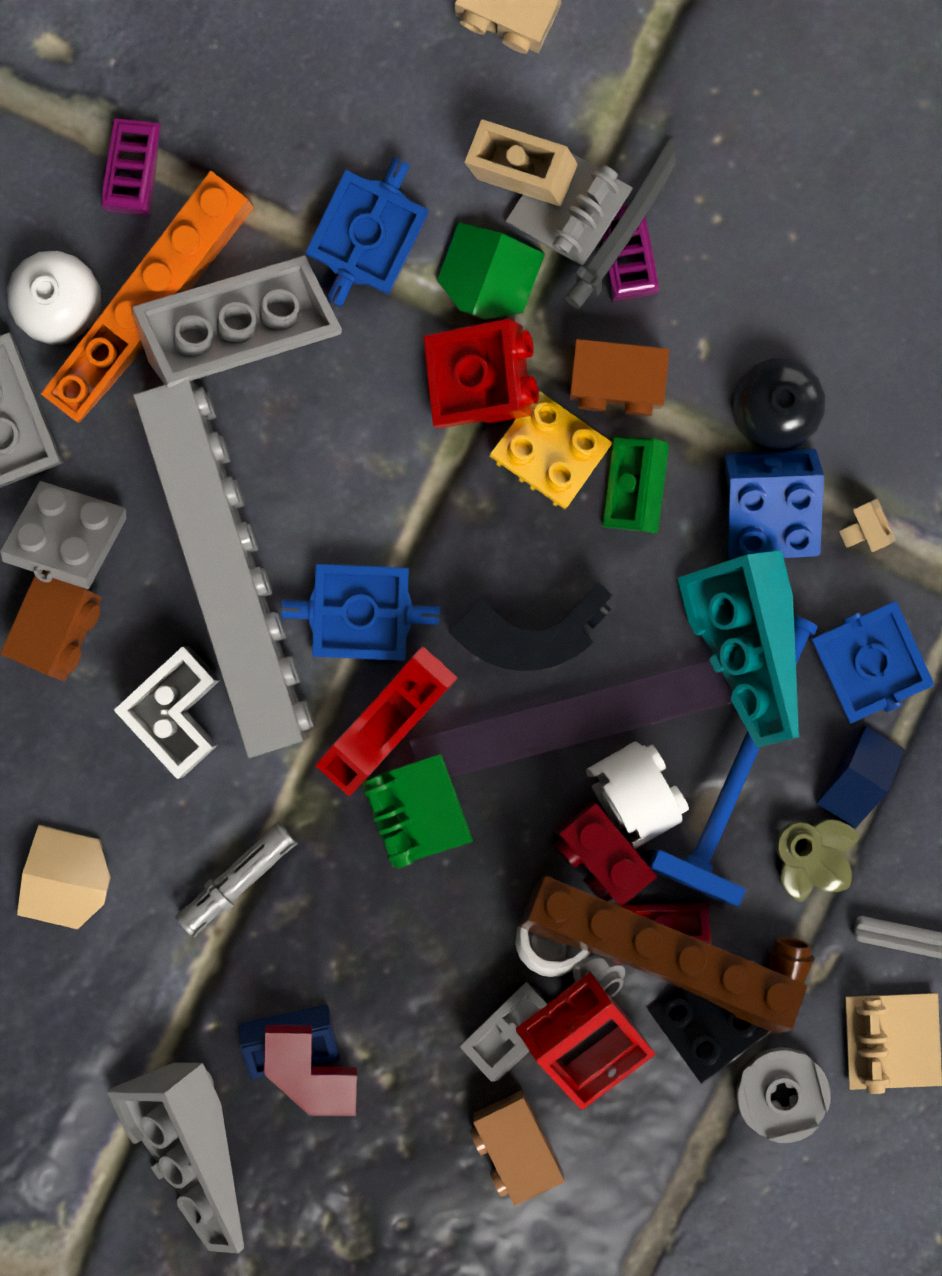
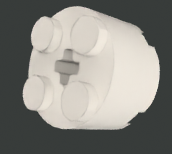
M637 741L586 769L588 777H598L599 782L594 784L592 788L603 810L618 830L624 827L627 829L628 833L632 836L627 841L634 849L682 822L681 814L689 810L688 804L677 786L674 785L669 788L662 776L661 771L665 770L666 766L657 749L652 744L648 747L645 745L641 746Z

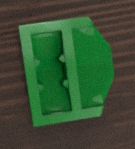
M458 222L437 282L462 312L484 320L523 314L545 254L503 233Z

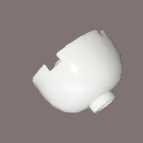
M61 251L38 252L24 259L12 272L7 287L8 308L16 325L31 338L50 345L68 344L77 340V337L83 335L87 329L90 330L96 322L102 306L101 287L91 269L76 256Z

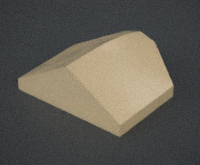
M38 825L22 873L17 915L79 929L105 904L111 876L104 857L101 840Z

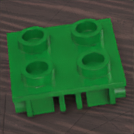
M442 754L367 778L362 783L365 790L363 794L367 796L374 814L373 821L377 823L379 828L377 831L378 835L382 836L389 855L387 856L388 862L391 861L392 866L396 869L413 863L414 860L473 842Z

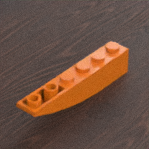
M210 171L45 387L41 395L77 423H80L144 349L132 314V307L192 289L254 209L250 201Z

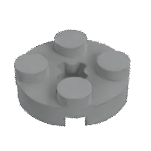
M787 1047L771 1048L757 1054L741 1068L740 1078L736 1086V1100L739 1111L749 1127L759 1135L765 1136L777 1143L797 1142L815 1132L825 1112H828L831 1103V1091L825 1073L805 1052ZM780 1083H785L787 1088H795L796 1095L789 1097L790 1105L786 1107H781L778 1100L771 1101V1093L776 1091V1085Z

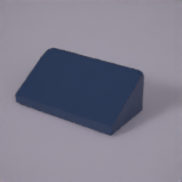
M320 1005L244 1022L239 1026L240 1048L251 1080L266 1077L264 1075L265 1025L312 1026L311 1066L340 1060L328 1005Z

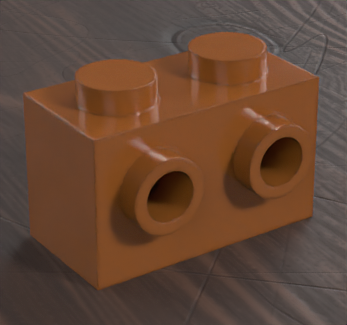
M576 339L569 400L579 401L578 408L584 410L606 411V404L625 406L624 413L652 416L653 409H661L664 405L670 349Z
M42 571V574L47 576V572ZM34 576L0 655L65 682L68 674L72 673L79 664L81 658L80 647L87 631H90L98 621L100 615L99 604L103 597L64 581L53 578L51 582H43Z

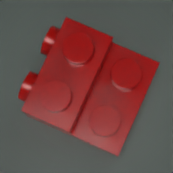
M504 319L424 336L433 427L443 429L481 421L490 424L532 416L531 404L538 402L539 391L535 378L528 376L526 358L533 356L534 346L529 331L523 330V325L511 319Z

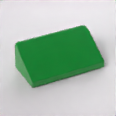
M613 435L602 527L646 533L658 532L669 450L668 442L655 438Z

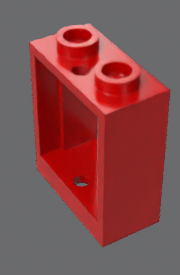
M591 972L515 1028L535 1061L581 1110L585 1109L656 1055L634 1022ZM611 1018L618 1025L616 1029L567 1066L559 1060L561 1056ZM616 1069L614 1076L608 1077L609 1072Z

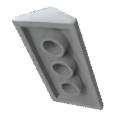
M306 256L132 307V314L148 362L167 388L186 379L192 381L331 338L340 335L342 332V328Z

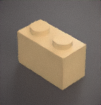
M483 119L480 121L464 162L477 180L559 207L563 204L578 166L567 146Z

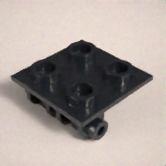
M681 987L675 989L648 1010L701 1084L705 1083L772 1033L735 1017L728 1010Z

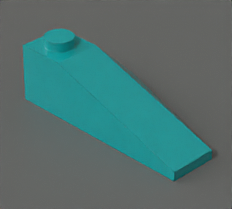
M782 550L747 554L678 577L688 623L696 636L702 635L713 655L709 661L715 672H722L733 691L731 701L756 747L798 738L793 594Z

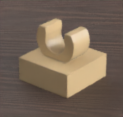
M878 498L853 509L858 522L839 531L846 548L867 540L871 551L874 552L896 541Z

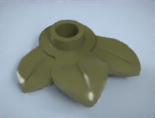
M831 818L824 819L813 826L807 822L795 821L783 827L776 839V850L779 858L783 861L780 881L786 893L798 902H802L809 896L814 886L832 893L847 890L851 884L852 871L847 858L843 854L858 841L859 835L848 824ZM805 838V848L801 852L796 853L795 845L797 841Z

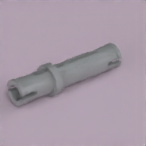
M277 822L265 836L249 848L223 874L215 880L209 879L203 885L205 889L188 906L178 912L175 918L195 938L223 910L228 912L235 906L233 901L298 843Z

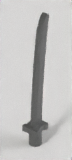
M674 140L667 141L635 198L586 269L580 266L576 271V284L565 296L566 301L574 308L580 309L591 293L598 297L602 292V279L630 241L675 168Z

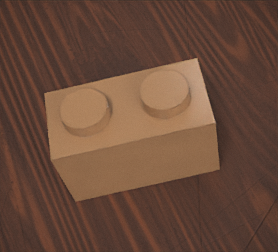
M523 1089L473 1113L475 1128L469 1130L471 1138L481 1156L486 1153L489 1154L496 1168L490 1171L492 1181L501 1197L509 1194L514 1207L565 1182L563 1170Z

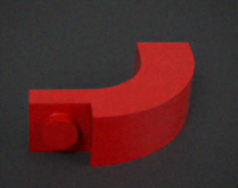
M422 647L315 766L350 797L457 680V677L439 659Z

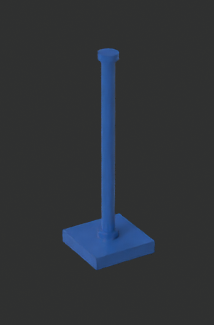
M794 616L797 664L809 635L814 636L818 626L806 619ZM748 731L741 743L693 855L687 854L685 861L661 850L649 849L644 860L653 872L724 904L734 906L740 905L746 889L712 874L714 866L710 864V861L760 747H756Z

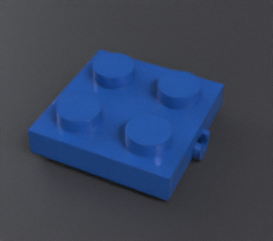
M892 601L864 615L858 612L853 616L843 619L844 624L810 639L847 723L851 724L882 709L884 712L892 711L902 706L901 700L935 685L897 601Z

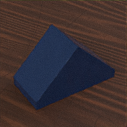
M864 726L816 804L854 828H857L889 792L905 750L871 728Z

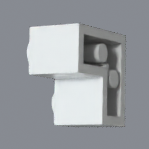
M182 646L117 706L114 711L167 769L179 779L190 772L218 746L187 711L220 681V678L190 646Z

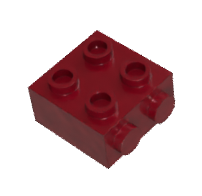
M587 801L552 830L559 838L553 844L570 866L572 865L576 868L579 864L582 865L589 874L583 879V882L600 899L607 902L611 900L619 907H622L657 877L596 803Z

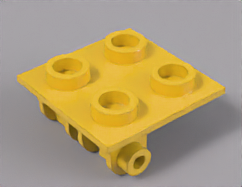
M539 391L538 402L531 404L532 416L516 419L489 456L497 461V466L503 465L520 477L519 481L521 483L525 481L531 485V490L534 491L536 489L551 499L555 507L559 505L566 510L610 448L612 442Z

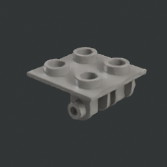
M572 153L578 166L562 206L559 207L522 195L506 222L583 267L633 188L617 179L618 174L608 166L602 165L599 169Z

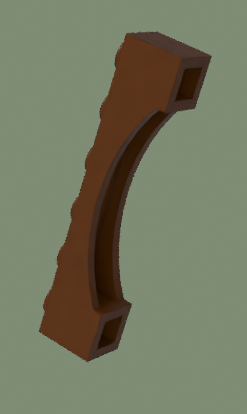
M544 876L535 883L519 927L559 944L574 946L656 976L717 1004L733 1013L737 1018L776 1034L793 1030L808 986L547 876Z

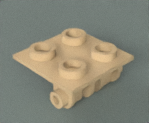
M938 993L845 997L850 1090L866 1089V1092L869 1094L885 1093V1088L942 1086Z

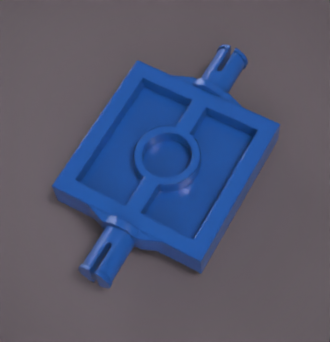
M393 157L382 182L366 180L345 170L305 253L307 257L328 266L337 275L326 296L329 303L333 304L334 302L335 306L342 308L353 283L356 285H367L390 296L429 215L428 209L408 200L399 190L408 169L411 167L408 163L402 161L401 164L400 159Z
M316 564L315 588L310 601L282 599V608H299L300 611H281V618L309 619L313 632L312 657L405 661L406 637L411 624L439 626V617H424L421 614H440V606L412 605L408 592L409 568Z

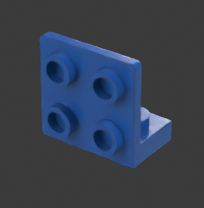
M817 450L724 453V472L729 490L727 546L729 559L732 560L747 554L781 550L783 558L819 556L821 553L824 473Z

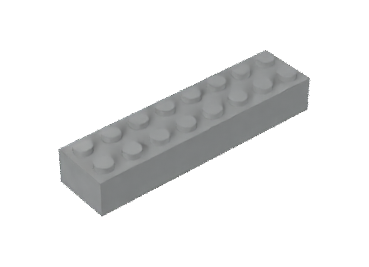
M189 379L169 388L163 385L135 394L134 398L248 758L302 742L310 738L307 729L314 727V721L307 701L299 702L294 689V684L300 683L295 661L292 656L284 657L280 640L286 639L285 629L279 613L270 612L265 596L273 594L265 568L256 567L251 553L259 550L252 526L247 524L246 521H241L237 509L245 506L237 480L227 477L224 464L231 462L223 436H219L217 431L213 432L210 420L217 418L211 396L208 391L205 392L203 386L198 387Z

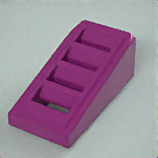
M114 118L101 207L105 211L151 216L161 133L160 123ZM124 133L148 135L147 144L123 142ZM122 151L145 154V160L121 159ZM120 169L143 171L142 179L120 177ZM118 186L139 188V196L117 194Z
M629 205L622 206L613 221L620 220ZM646 216L632 236H638L639 244L625 246L618 256L622 257L641 253L642 261L617 265L616 259L607 272L612 302L658 295L660 291ZM610 225L602 236V244L605 243L612 233ZM644 271L645 279L621 283L620 275Z

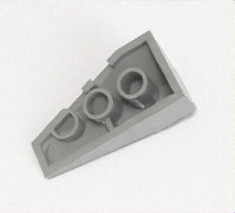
M171 1063L111 1088L107 1094L126 1134L134 1145L142 1141L156 1161L150 1168L159 1180L164 1177L168 1183L174 1186L180 1195L177 1200L178 1208L208 1251L240 1253L244 1249V1242L222 1106L214 1089L212 1076L205 1069L203 1063Z

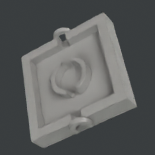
M40 481L0 550L2 562L33 571L35 576L43 582H51L54 578L89 590L127 519L126 509ZM43 570L48 572L47 576L42 574Z

